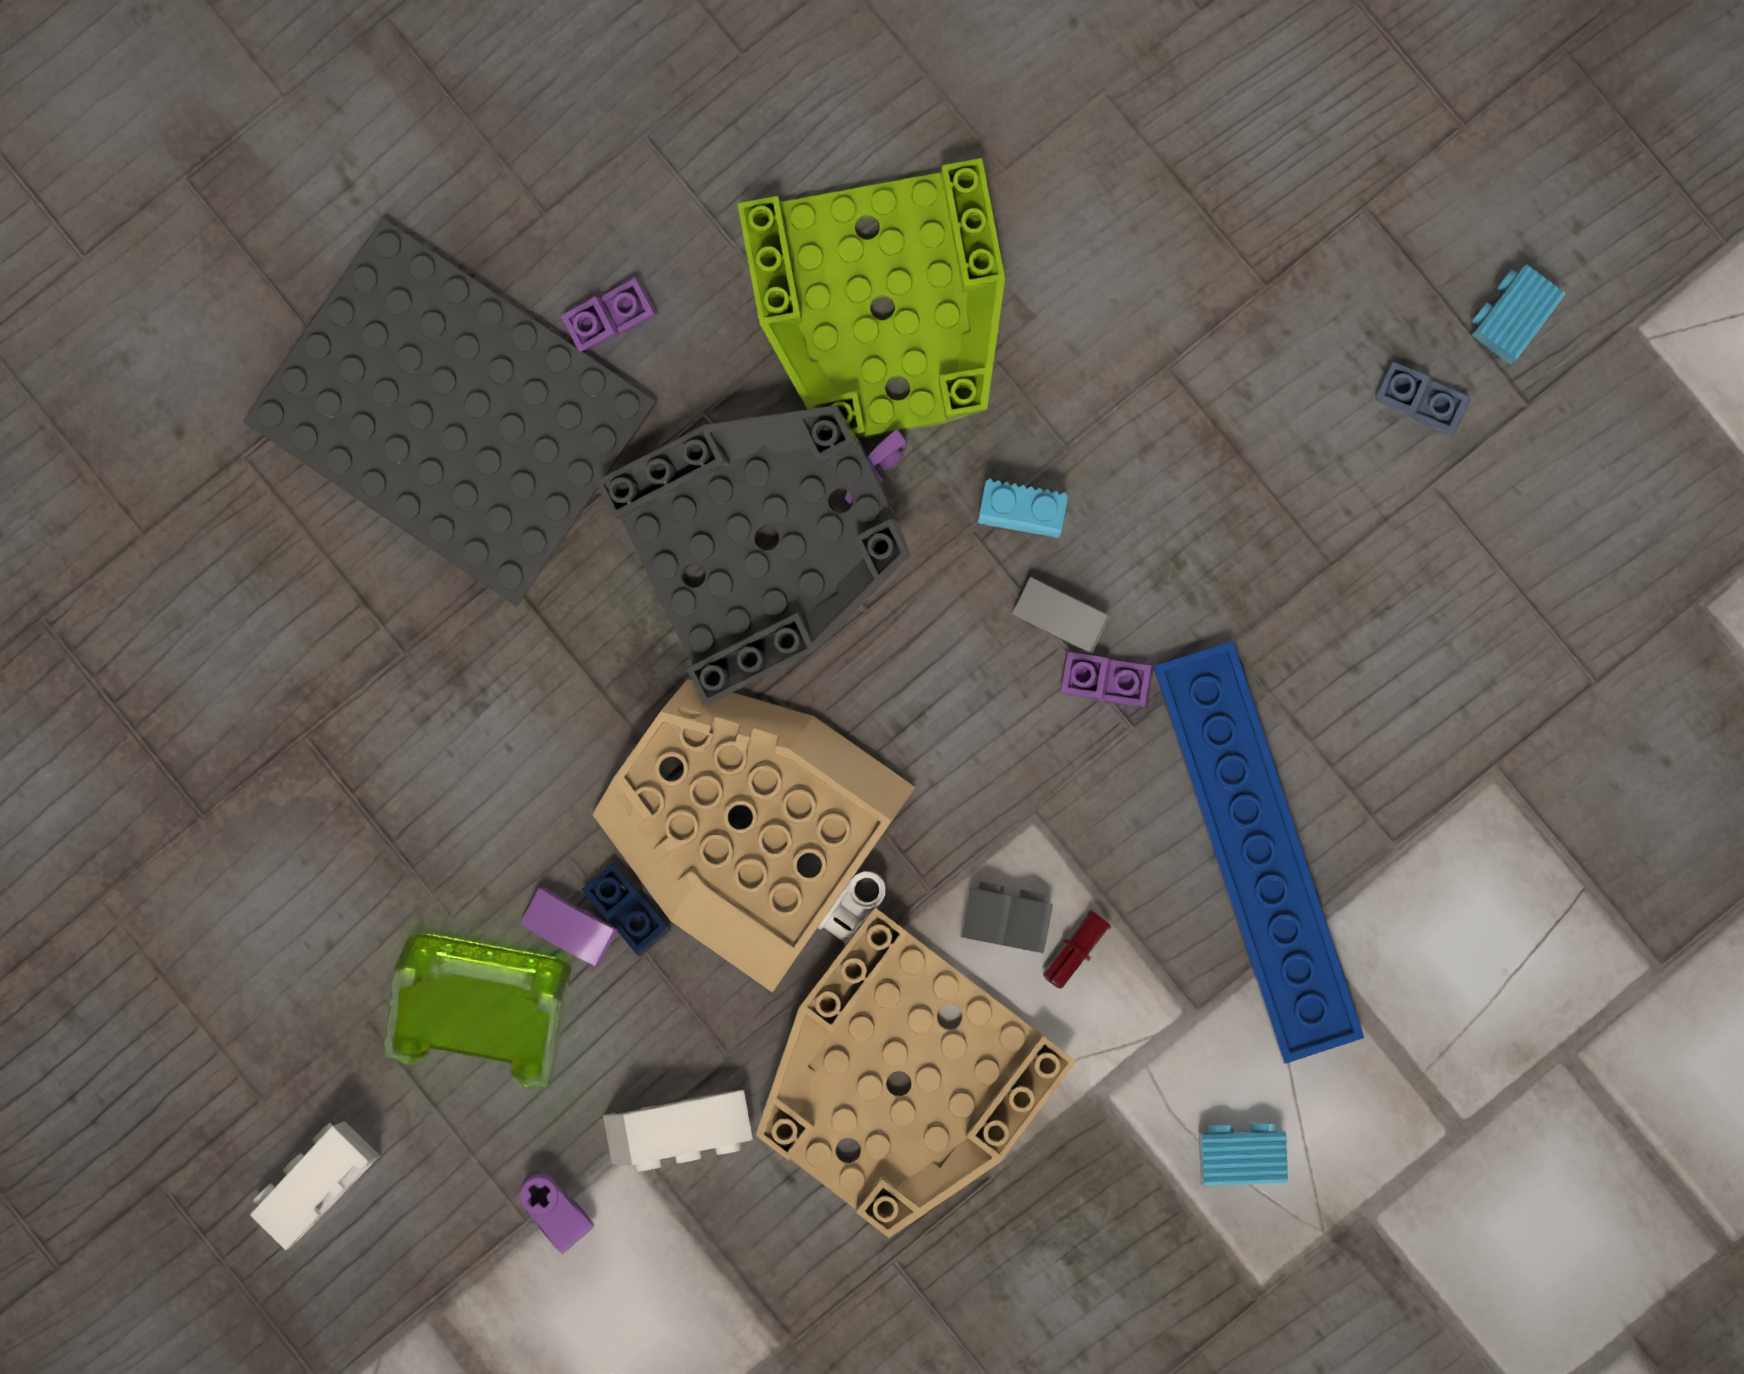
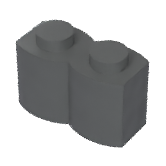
M981 881L979 889L969 888L960 937L1044 953L1053 904L1044 902L1045 894L1021 889L1020 897L1003 894L1004 886Z

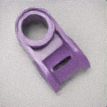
M543 1173L534 1174L523 1184L520 1192L521 1204L539 1225L543 1234L561 1254H564L595 1227L584 1210L565 1193L551 1176ZM535 1185L540 1189L546 1185L549 1188L546 1196L549 1202L544 1203L541 1200H537L535 1203L530 1200L533 1193L531 1186Z

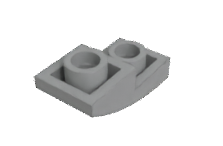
M1032 577L1029 578L1012 613L1034 626L1090 653H1093L1110 618V615Z

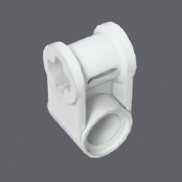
M862 871L856 874L822 920L818 929L825 928L844 942L845 948L871 912L878 908L886 895V884L880 874L874 871ZM871 878L878 884L879 894L875 900L863 901L857 896L856 885L860 879ZM835 917H837L846 925H848L851 928V930H849L844 925L835 920Z

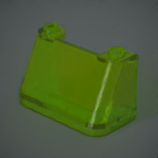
M432 934L410 936L394 967L383 1057L395 1059L402 1064H414L424 1059L429 1054L430 1049L510 1063V1074L519 1084L525 1087L541 1086L548 1088L552 1077L566 1004L571 966L567 962L554 957Z

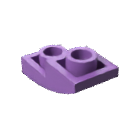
M634 277L601 297L595 296L561 315V318L579 352H585L658 315L640 278Z
M897 429L885 438L868 456L881 485H883V479L876 469L881 466L884 471H887L905 457L901 451L906 448L907 442ZM847 491L845 504L850 509L853 504V497Z
M1067 652L1061 693L1147 708L1154 669L1150 665Z
M538 888L520 923L543 939L594 966L600 965L618 929L590 911L578 909L547 888Z

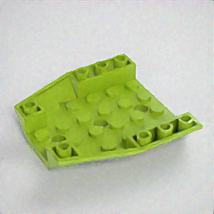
M982 158L941 165V172L794 200L779 202L778 196L737 203L760 326L807 409L836 405L857 438L890 434L896 429L901 432L944 424L987 410L1005 274ZM865 218L875 220L880 228L877 236L868 240L859 237L855 231L857 223ZM885 298L893 303L895 311L890 318L880 320L872 315L870 308L877 299ZM900 378L908 383L910 392L903 400H893L887 395L886 385L892 379Z

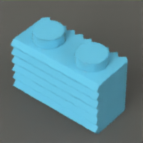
M1529 265L1523 266L1518 273L1511 269L1496 288L1502 293L1496 303L1491 305L1489 302H1486L1472 320L1478 327L1471 336L1509 364H1513L1519 358L1566 294Z
M990 478L985 482L978 523L1059 538L1068 496L1065 492L1059 495L1057 491L1051 494L1049 489L1044 492L1041 488L1034 490L1032 486L1026 489L1024 484L1018 488L1016 483L1011 486L1008 482L1001 484L999 480L994 483Z
M1272 1122L1250 1123V1131H1234L1233 1124L1208 1125V1133H1199L1201 1184L1203 1186L1288 1183L1286 1132L1276 1130L1275 1123Z

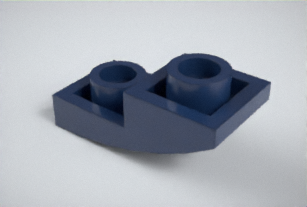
M613 862L581 889L604 918L613 927L618 929L617 932L639 957L671 930Z

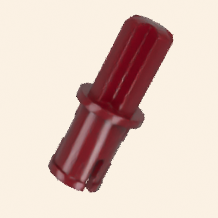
M1090 910L1087 917L1069 940L1067 938L1063 939L1065 945L1043 972V977L1056 988H1063L1085 959L1087 961L1091 959L1089 953L1106 931L1111 928V925Z

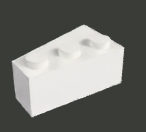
M732 1090L659 1106L642 1107L639 1110L620 1114L611 1113L603 1115L611 1163L614 1165H635L636 1172L661 1167L660 1159L674 1156L676 1157V1163L701 1159L700 1151L712 1148L716 1149V1155L737 1152L741 1150V1142L753 1140L744 1090Z

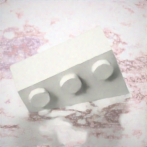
M345 1121L334 1126L328 1123L313 1138L312 1141L315 1145L305 1156L299 1153L283 1169V1172L286 1174L284 1179L276 1187L270 1183L253 1200L258 1207L250 1216L285 1250L293 1247L380 1157Z

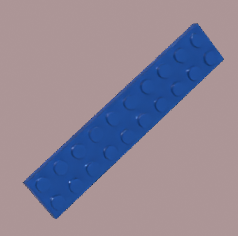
M1230 641L1154 666L1153 669L1283 1063L1287 1064L1363 1039L1364 1035L1234 642Z

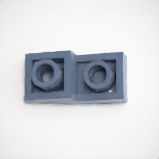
M1392 362L1376 396V401L1451 437L1455 436L1471 401L1470 396L1433 382L1430 376L1396 362Z

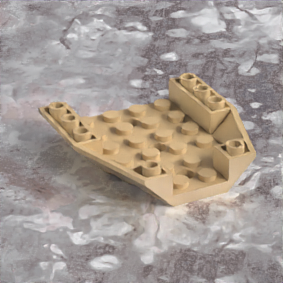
M687 679L660 711L617 772L592 815L671 922L773 993L916 787L814 716L736 693H731L704 706L693 681ZM676 757L684 765L683 775L676 781H667L660 774V765L666 758ZM737 805L749 807L753 814L752 823L743 830L733 828L728 819L729 812ZM806 853L816 854L822 862L820 873L813 878L803 877L797 869L799 858Z
M875 908L799 1007L756 1136L788 1161L791 1159L856 1209L858 1215L890 1238L999 1164L1077 1061ZM944 1005H955L961 1011V1022L953 1029L943 1028L938 1023L937 1014ZM902 1071L910 1077L911 1087L906 1094L894 1095L888 1090L886 1082L889 1075L893 1072ZM852 1138L859 1143L861 1152L856 1160L845 1162L837 1156L836 1146L842 1139Z

